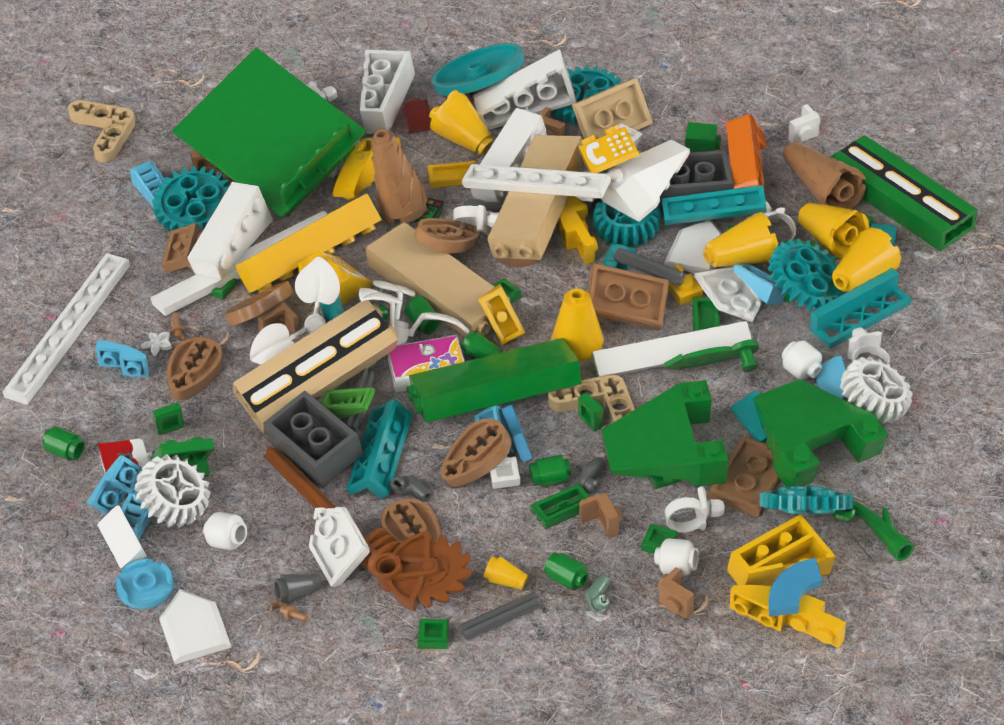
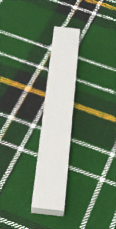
M321 211L248 248L234 266L324 217L327 213ZM234 266L222 279L194 275L150 297L151 302L164 316H167L210 294L212 289L222 288L229 280L233 278L240 279V276Z
M108 253L105 254L3 390L4 398L28 405L130 267L129 259Z

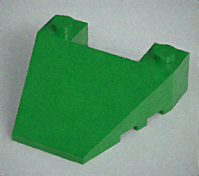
M801 379L755 396L753 399L761 427L765 430L768 450H771L774 470L786 487L805 486L814 481L820 462L811 450L841 439L856 461L860 463L881 454L889 435L874 414Z
M707 380L678 383L603 428L602 437L611 474L647 478V475L663 477V481L673 482V479L690 481L689 485L695 486L726 483L729 460L723 440L695 443L690 425L710 423L712 399Z

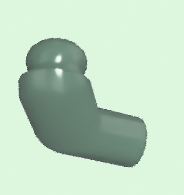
M602 574L599 575L585 593L590 608L595 612H604L609 606V598L606 599L603 593L610 586L611 581Z

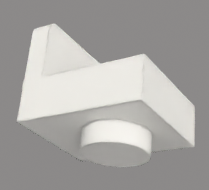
M808 104L802 106L801 117L789 122L788 140L791 143L794 141L801 143L818 136L820 117Z

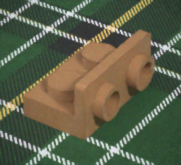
M197 223L171 231L161 265L166 273L181 270L187 266L194 273L187 257L203 232Z

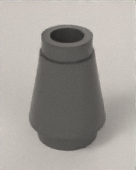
M281 574L280 578L274 579V591L279 602L285 601L288 603L319 589L318 579L315 574Z

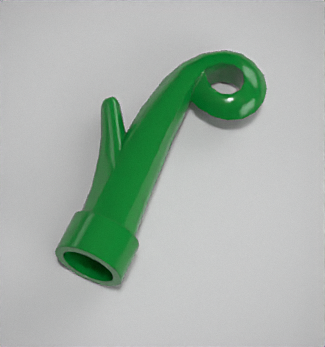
M853 501V508L846 510L838 509L835 510V513H832L837 520L842 522L851 521L856 516H859L886 545L887 551L897 561H903L908 558L914 549V545L904 535H900L893 525L887 508L882 509L881 518L866 506Z

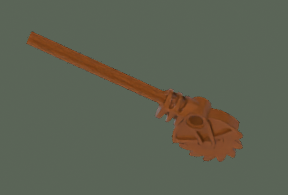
M276 446L273 449L271 447L266 449L267 453L263 457L314 509L336 507ZM383 527L375 529L367 536L361 532L369 546L370 552L361 562L362 565L378 580L380 587L384 591L391 592L397 602L409 610L416 611L419 602L427 608L432 606V600L441 603L450 602L447 594L463 591L465 587L461 582L472 574V570L466 568L471 556L469 553L461 555L462 547L459 541L449 546L447 539L440 535L437 543H435L430 531H424L400 543Z

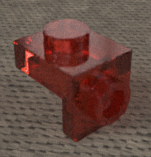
M413 98L408 100L407 103H403L402 111L406 118L409 133L431 130L430 123L432 119L429 117L430 109L427 99Z

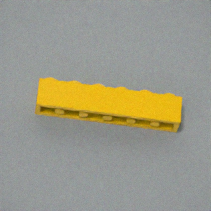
M366 193L234 267L248 292L251 293L258 290L260 293L272 287L271 282L277 278L282 282L293 276L292 270L298 267V263L313 253L321 251L332 254L335 252L334 246L341 244L344 247L356 240L354 235L359 232L365 235L376 229L374 224L382 219L369 195Z

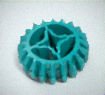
M601 198L594 208V229L598 233L599 239H605L606 244L613 242L624 246L633 245L635 248L638 243L646 245L647 240H653L660 229L661 215L659 205L638 222L604 203Z

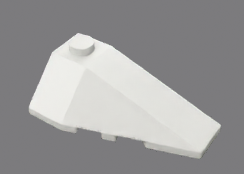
M671 139L640 153L637 157L613 166L605 173L609 174L611 182L602 198L603 202L640 222L657 207L660 202V195L669 188L670 179L674 174L678 173L690 154V149Z

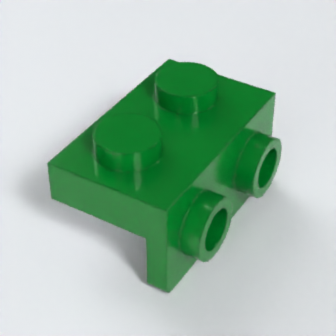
M193 437L183 442H176V440L164 441L151 456V460L156 456L162 458L168 455L172 458L178 455L180 461L188 458L190 466L197 465L196 471L204 473V477H208L210 470L207 458L215 449L213 439Z

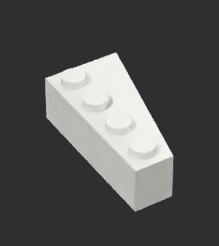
M560 49L473 95L476 111L488 130L504 126L516 108L540 114L545 107L551 108L552 111L576 103L573 86Z
M365 50L364 77L362 78L363 91H361L360 114L363 127L366 130L365 134H375L376 131L381 129L390 131L415 76L410 51Z
M516 108L480 165L520 168L534 135H547L542 116ZM470 188L473 197L486 202L502 203L509 192Z
M236 182L231 183L187 257L196 275L222 279L273 221L258 186Z

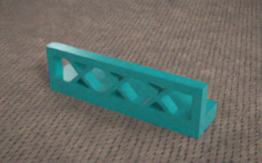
M763 185L662 198L665 225L767 212Z
M891 268L812 311L809 331L831 349L851 338L854 329L860 327L867 329L911 305V298L898 288L899 273ZM892 295L899 300L896 303L884 302V299ZM868 308L880 309L876 314L864 313V310ZM848 319L860 320L856 325L844 324V321ZM827 330L840 331L839 334L832 338L825 332Z
M392 399L371 410L361 441L363 455L355 460L346 489L351 495L366 488L380 499L389 495L390 482L394 478L413 415L396 399Z

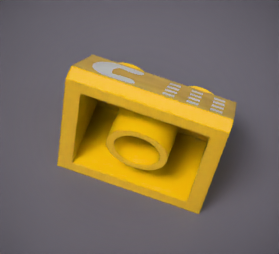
M615 125L604 130L606 135L596 138L594 134L581 140L583 145L578 146L588 173H599L639 156V152L626 127L620 129L619 125Z
M317 251L298 263L300 273L316 257H321L327 261L337 274L340 284L339 296L342 305L357 297L360 288H371L373 286L371 280L342 258Z

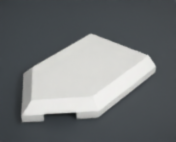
M706 220L680 229L664 265L675 269V265L679 264L682 266L683 271L692 273L716 270L718 267L714 268L705 261L703 250L706 249V243L721 235L722 232L712 220Z
M734 266L694 273V278L719 311L753 322L763 301L733 271Z
M315 508L313 519L316 520L314 535L310 536L309 548L330 586L336 587L342 585L370 553L369 546L347 508Z
M180 589L159 618L174 664L231 648L228 635L214 601Z

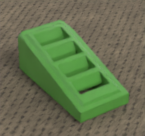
M373 387L328 390L321 404L341 420L367 411L375 390Z

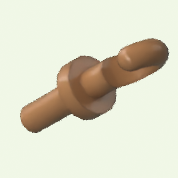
M174 313L172 314L174 326L171 328V333L175 335L176 339L184 341L187 339L182 335L184 327L180 325L179 314Z
M275 601L269 607L270 612H273L275 607L280 606V612L288 620L296 618L307 622L309 618L308 615L296 611L294 606H287L283 601Z

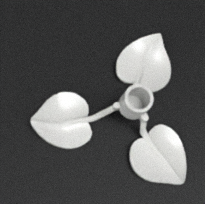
M314 258L311 263L300 271L295 281V290L299 298L306 303L315 302L314 313L306 317L305 327L289 336L288 328L284 324L275 323L266 326L259 332L252 344L250 351V360L252 362L265 363L295 344L292 341L293 339L305 332L310 334L326 324L324 318L319 315L320 302L323 304L335 302L339 295L340 284L334 269L323 258ZM376 362L368 366L367 369L374 366Z
M373 281V285L379 287L381 292L370 288H360L359 290L361 302L376 299L390 304L389 324L394 327L398 334L397 345L406 344L408 336H414L415 330L423 320L447 321L459 326L467 334L469 333V329L458 319L449 315L432 312L422 313L411 329L408 328V322L399 320L403 293L415 296L416 292L407 287L385 281ZM388 290L395 291L398 298L382 292Z

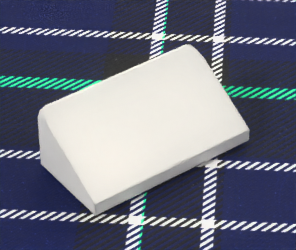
M119 505L113 508L97 524L121 570L127 564L147 557Z

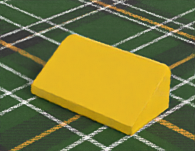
M501 284L478 298L502 345L526 333Z

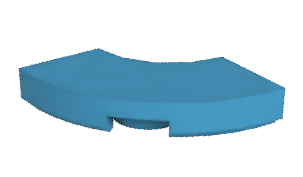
M513 404L504 406L502 412L521 461L525 462L532 459L530 447Z
M816 558L798 562L788 567L777 577L769 594V616L798 613L799 602L802 596L810 590L822 586V578Z

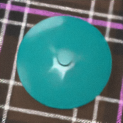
M500 43L485 46L449 61L434 73L431 82L435 92L440 95L448 96L454 90L463 94L475 92L492 86L514 73L524 63L525 56L521 46L518 44Z

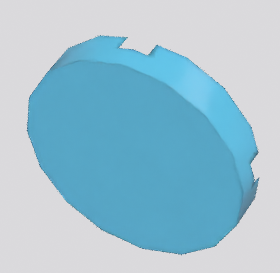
M147 558L135 560L124 566L115 582L120 600L125 605L135 609H148L162 604L172 594L174 587L172 572L169 567L161 561L160 563L153 562V559Z

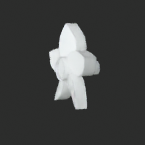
M150 332V341L140 345L142 349L151 348V353L155 356L160 349H172L169 342L170 333L162 332L157 335Z

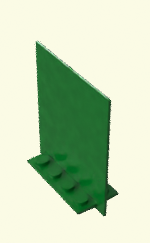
M255 48L213 88L172 130V133L234 182L258 186L267 207L282 218L285 214L289 216L344 162L343 160L355 149V143L366 133V130L261 50Z

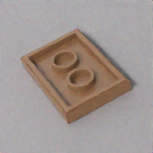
M595 263L592 264L587 292L590 294L597 317L661 330L663 326L669 280Z
M742 436L728 458L726 483L713 484L708 490L707 498L719 499L727 506L759 517L764 507H760V492L775 491L781 479L774 470L771 450H768L767 445Z

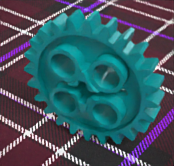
M586 65L584 70H581L579 66H576V71L574 72L567 69L576 102L620 84V78H615L614 72L607 74L606 68L598 71V66H595L593 70H589V66ZM572 105L551 111V114H555L557 120L563 118V123L572 121V126L578 123Z
M193 166L191 172H187L184 167L180 175L173 171L174 178L164 177L166 184L159 183V191H154L155 199H152L158 224H162L164 230L170 228L173 231L197 223L204 230L230 186L228 179L224 180L222 173L216 175L215 169L207 173L205 166L200 171H197L196 167Z
M797 238L795 243L789 239L787 243L782 242L779 247L777 246L768 260L770 263L768 270L773 272L770 279L777 280L774 286L783 289L781 295L788 294L790 296L789 302L798 301L799 308L804 304L807 306L808 311H811L813 307L817 309L847 293L838 289L832 279V273L839 264L834 262L836 256L829 257L827 249L819 250V244L813 247L809 240L803 244L799 238Z
M803 486L778 487V490L760 492V507L778 508V510L791 514H805L806 510L809 514L835 513V510L838 509L846 510L853 508V494L835 492V490L822 486H807V488Z

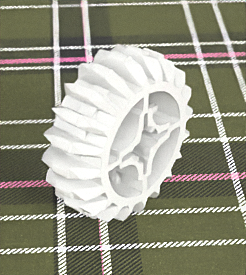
M861 357L859 360H854L853 363L849 364L841 378L840 388L843 390L842 396L847 398L849 403L874 414L881 424L886 422L892 424L894 421L902 418L910 407L913 393L909 390L910 384L904 382L905 377L897 373L898 369L894 370L890 367L889 363L883 364L880 359L875 361L872 357L867 359Z
M165 455L162 458L156 456L151 462L149 461L143 466L142 471L137 475V483L134 490L138 492L136 500L142 501L140 509H147L149 511L148 518L155 516L157 524L166 521L168 528L173 526L174 523L180 528L184 524L189 526L199 519L204 513L203 511L208 507V499L211 493L207 490L209 482L202 480L204 473L196 471L197 465L190 466L188 458L180 461L178 455L172 458ZM184 502L190 503V504H188V505H179V504H183Z

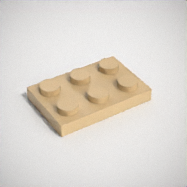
M637 77L572 104L583 138L594 134L596 138L606 135L604 130L621 123L636 131L653 123Z

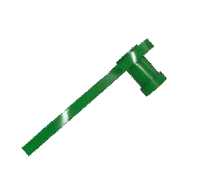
M744 340L733 346L708 348L683 356L679 354L664 364L666 368L680 370V367L703 366L731 357L740 358L742 370L749 372L758 367L753 354L759 350V345L756 340Z

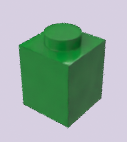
M688 122L685 147L690 149V153L720 150L721 135H717L716 124Z

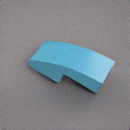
M97 341L95 348L99 366L121 368L123 376L149 378L150 373L145 354L123 344Z
M120 455L104 474L86 504L107 515L113 508L118 505L120 506L126 493L132 494L137 483V475L142 471V467Z

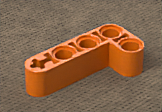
M751 113L726 121L733 188L763 185L765 192L760 150L766 149L767 143L762 129Z

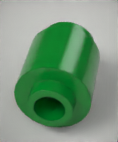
M424 296L409 299L404 308V313L413 325L422 313H437ZM423 320L417 330L423 334H431L440 326V320Z
M58 426L48 429L42 438L46 452L66 460H78L85 449V441L79 435Z
M561 454L535 460V463L529 464L533 486L540 485L545 487L567 482V476L571 475L569 460L563 459Z
M552 553L544 567V572L548 574L550 579L573 591L579 587L582 588L589 577L586 564L564 553Z

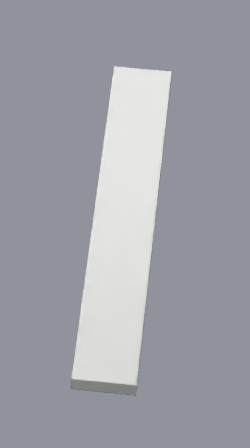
M471 164L462 180L464 188L603 198L611 182L609 174Z
M747 321L593 351L592 358L597 377L606 375L618 376L665 366L664 363L679 354L683 356L703 349L733 346L740 341L752 338Z

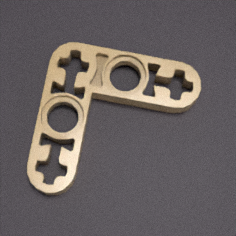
M85 100L73 101L68 106L69 117L72 122L104 128L93 145L95 159L103 163L114 160L135 127L133 111L128 108ZM100 114H107L105 117H96ZM111 134H120L116 137H109Z
M606 375L581 380L582 384L548 392V406L557 412L578 409V397L581 396L579 393L584 390L593 392L590 396L604 404L611 424L635 410L624 380L617 375ZM611 387L616 390V394L613 395ZM616 404H623L626 406V408L623 410H616L613 408V406Z

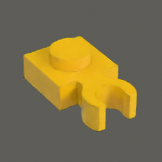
M676 264L675 269L683 272L682 266ZM692 274L685 275L683 284L680 286L671 283L668 285L669 292L679 305L691 302L692 298L703 297V289Z

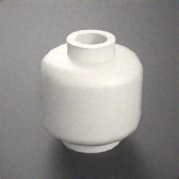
M804 340L791 342L782 353L783 367L797 379L815 378L822 369V354Z
M225 512L213 513L206 521L203 529L209 546L229 551L237 549L244 543L247 536V527L243 519L236 514Z
M668 538L663 541L661 547L656 548L654 561L655 564L659 565L660 571L664 575L669 574L677 567L681 570V577H687L691 574L692 570L695 571L697 569L699 552L697 548H694L690 540Z

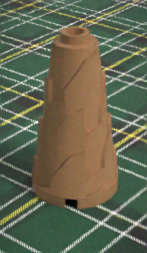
M386 129L378 130L371 140L373 152L371 158L375 171L374 180L378 193L376 198L380 214L385 221L395 224L394 219H400L401 224L414 221L427 211L426 203L429 204L427 193L422 182H419L414 169L410 166L404 149L400 147L393 132Z
M797 141L789 143L784 148L783 159L792 167L802 183L820 204L854 209L863 198L866 185L863 184L862 179L866 180V178L855 167H851L835 158H829L813 147L806 146Z

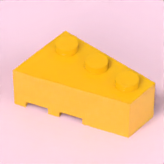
M799 514L732 551L727 571L738 585L772 586L777 577L788 567L813 558L817 560L820 575H828L831 572L835 555L803 516Z

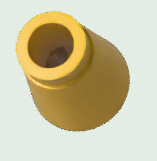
M492 556L484 572V577L489 579V583L521 591L529 576L501 556L499 558Z

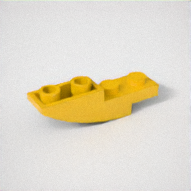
M396 137V139H397V141H398V143H399V145H400V147H401L402 145H401L400 137ZM364 138L345 161L335 183L334 197H344L347 200L354 199L359 196L361 191L371 186L375 175L371 158L373 156L372 138Z
M569 196L558 220L562 243L566 251L577 249L585 265L594 263L595 251H598V245L595 237L590 236L586 224V216H588L587 205L576 196Z
M733 585L731 588L730 608L741 615H746L759 621L766 627H771L781 632L785 625L788 624L795 630L805 632L821 642L839 648L844 642L846 622L825 613V602L805 594L799 602L798 613L769 616L768 601L772 586Z

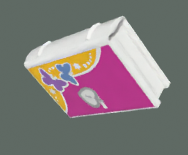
M457 335L397 345L396 349L390 352L387 357L396 393L407 391L406 387L410 386L409 375L464 362Z

